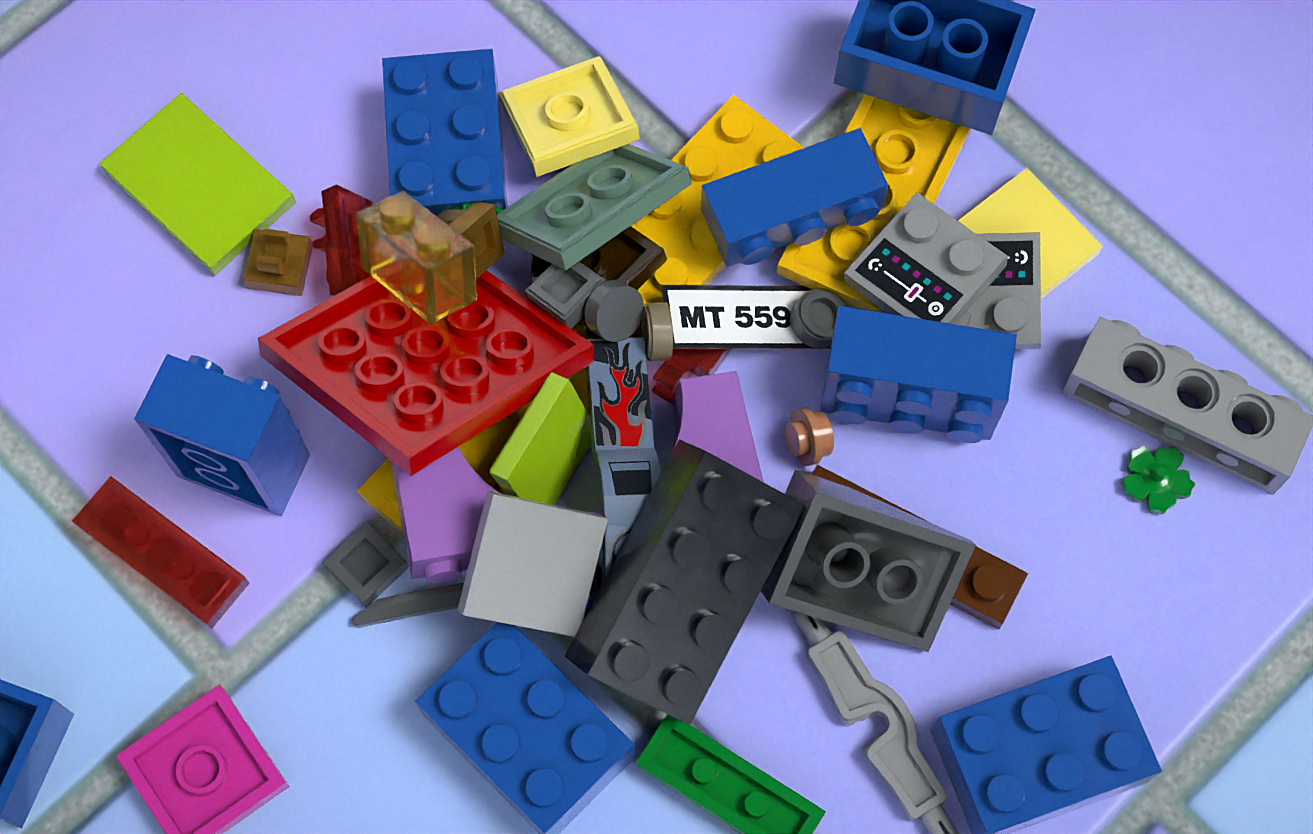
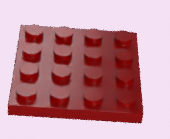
M441 238L258 338L260 356L410 476L531 402L551 372L567 379L593 363V344L487 270L473 283L454 279L451 264L440 260L438 250L446 244Z

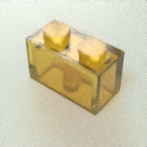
M402 191L387 197L381 202L356 213L362 269L429 324L477 300L474 245L406 192Z

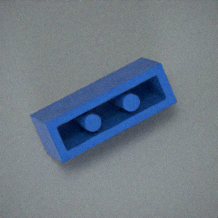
M858 128L703 184L701 211L726 267L740 262L745 265H751L765 260L775 249L794 242L800 246L815 242L823 237L827 230L848 223L849 226H858L867 223L875 218L879 211L883 210L888 184L862 129Z

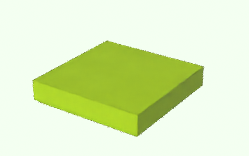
M551 372L491 466L490 474L506 495L555 505L592 444L590 416L568 379Z

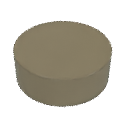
M667 302L644 304L643 317L640 322V337L645 339V351L648 361L670 360L672 356L673 327Z

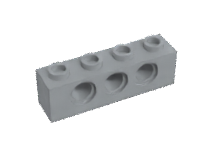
M1099 316L1061 394L1172 447H1176L1178 450L1273 495L1291 477L1313 428V415L1303 411L1300 404L1293 399L1282 395L1266 394L1249 386L1248 382L1235 372L1215 370L1194 360L1193 355L1181 347L1175 345L1163 346L1142 336L1135 326L1125 321H1110ZM1132 367L1140 370L1146 376L1147 383H1136L1130 380L1123 368ZM1186 392L1193 395L1199 401L1201 408L1192 409L1185 406L1179 400L1177 393ZM1232 417H1239L1248 421L1254 430V434L1249 435L1240 432L1234 426Z

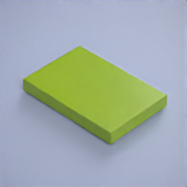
M182 92L99 163L104 173L214 276L252 243L255 229H268L296 203L294 195Z

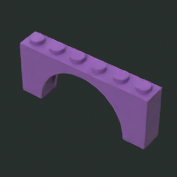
M737 371L680 379L672 400L675 414V436L672 452L680 439L717 456L764 482ZM459 447L412 476L390 460L411 579L426 577L428 583H444L461 577L462 571L467 570L487 490L497 491L473 470ZM603 510L591 512L603 516Z

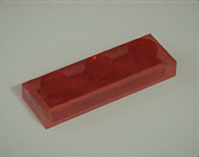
M112 476L108 478L72 520L81 531L210 629H213L250 584L243 574Z

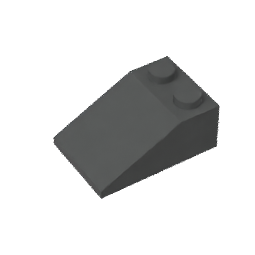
M795 469L785 494L801 502L805 507L760 592L769 604L929 652L976 544L967 538L850 487Z

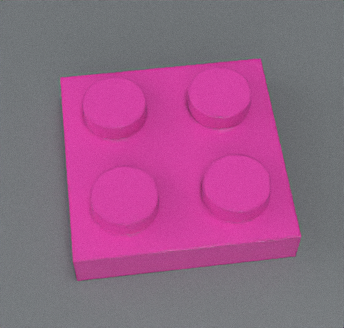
M220 684L116 755V758L165 834H224L290 787L227 691Z

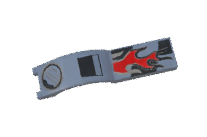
M644 337L627 338L619 342H611L604 338L586 339L593 344V363L586 367L592 454L599 471L603 516L608 519L603 542V582L661 474L657 452L654 449Z

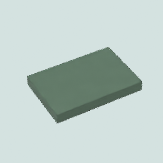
M631 144L574 163L497 214L502 240L567 270L690 186L692 182L689 169L684 165Z

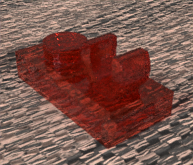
M337 184L321 191L323 208L316 209L309 216L310 222L325 228L326 234L322 238L314 240L312 246L326 253V280L329 285L330 295L332 296L380 271L372 201Z

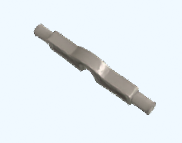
M799 612L796 613L793 619L796 620L812 645L808 650L807 659L822 681L840 720L847 726H852L857 721H864L871 716H879L886 721L887 731L865 747L864 757L866 762L891 791L907 818L911 822L921 818L930 834H959L941 806L948 798L947 792L917 747L916 726L906 703L892 688L872 677L843 631L832 634L824 620L806 616Z

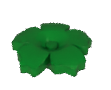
M1145 446L1131 451L1130 462L1127 465V470L1131 475L1126 476L1121 481L1126 495L1132 497L1137 503L1142 502L1147 496L1146 504L1149 512L1165 514L1168 509L1174 507L1177 503L1176 498H1189L1195 483L1190 479L1189 471L1184 469L1177 470L1183 462L1184 454L1179 453L1176 447L1169 449L1158 448L1154 455H1152Z

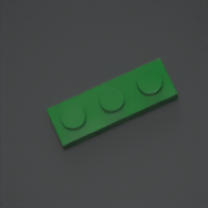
M668 714L636 761V768L739 834H813L826 813L825 810L693 726Z

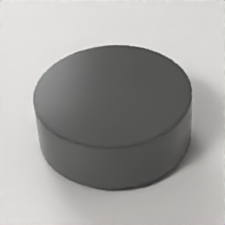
M609 280L600 284L593 290L585 306V322L588 328L594 334L611 342L627 339L636 331L642 320L644 312L642 296L635 288L618 280Z
M813 289L806 292L795 303L790 313V324L796 337L804 344L813 348L823 349L830 347L838 306L847 307L845 302L826 289Z

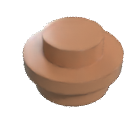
M804 407L793 411L790 422L785 426L787 448L790 454L798 457L805 466L819 464L822 457L829 456L833 452L834 435L831 423L827 415L821 410L812 412L809 408Z

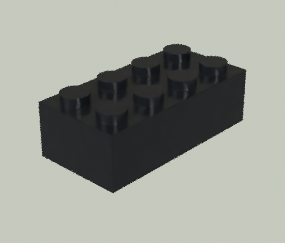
M679 439L569 646L565 657L586 675L690 725L805 505L717 456Z

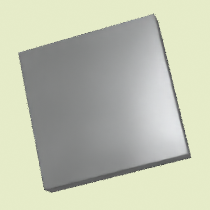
M487 490L457 611L464 616L575 637L582 624L608 519L598 514Z

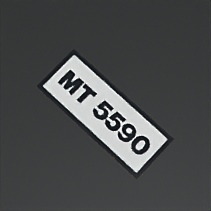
M661 285L663 301L668 303L672 318L673 349H818L801 342L794 334L790 324L791 310L806 292L812 290L808 287Z

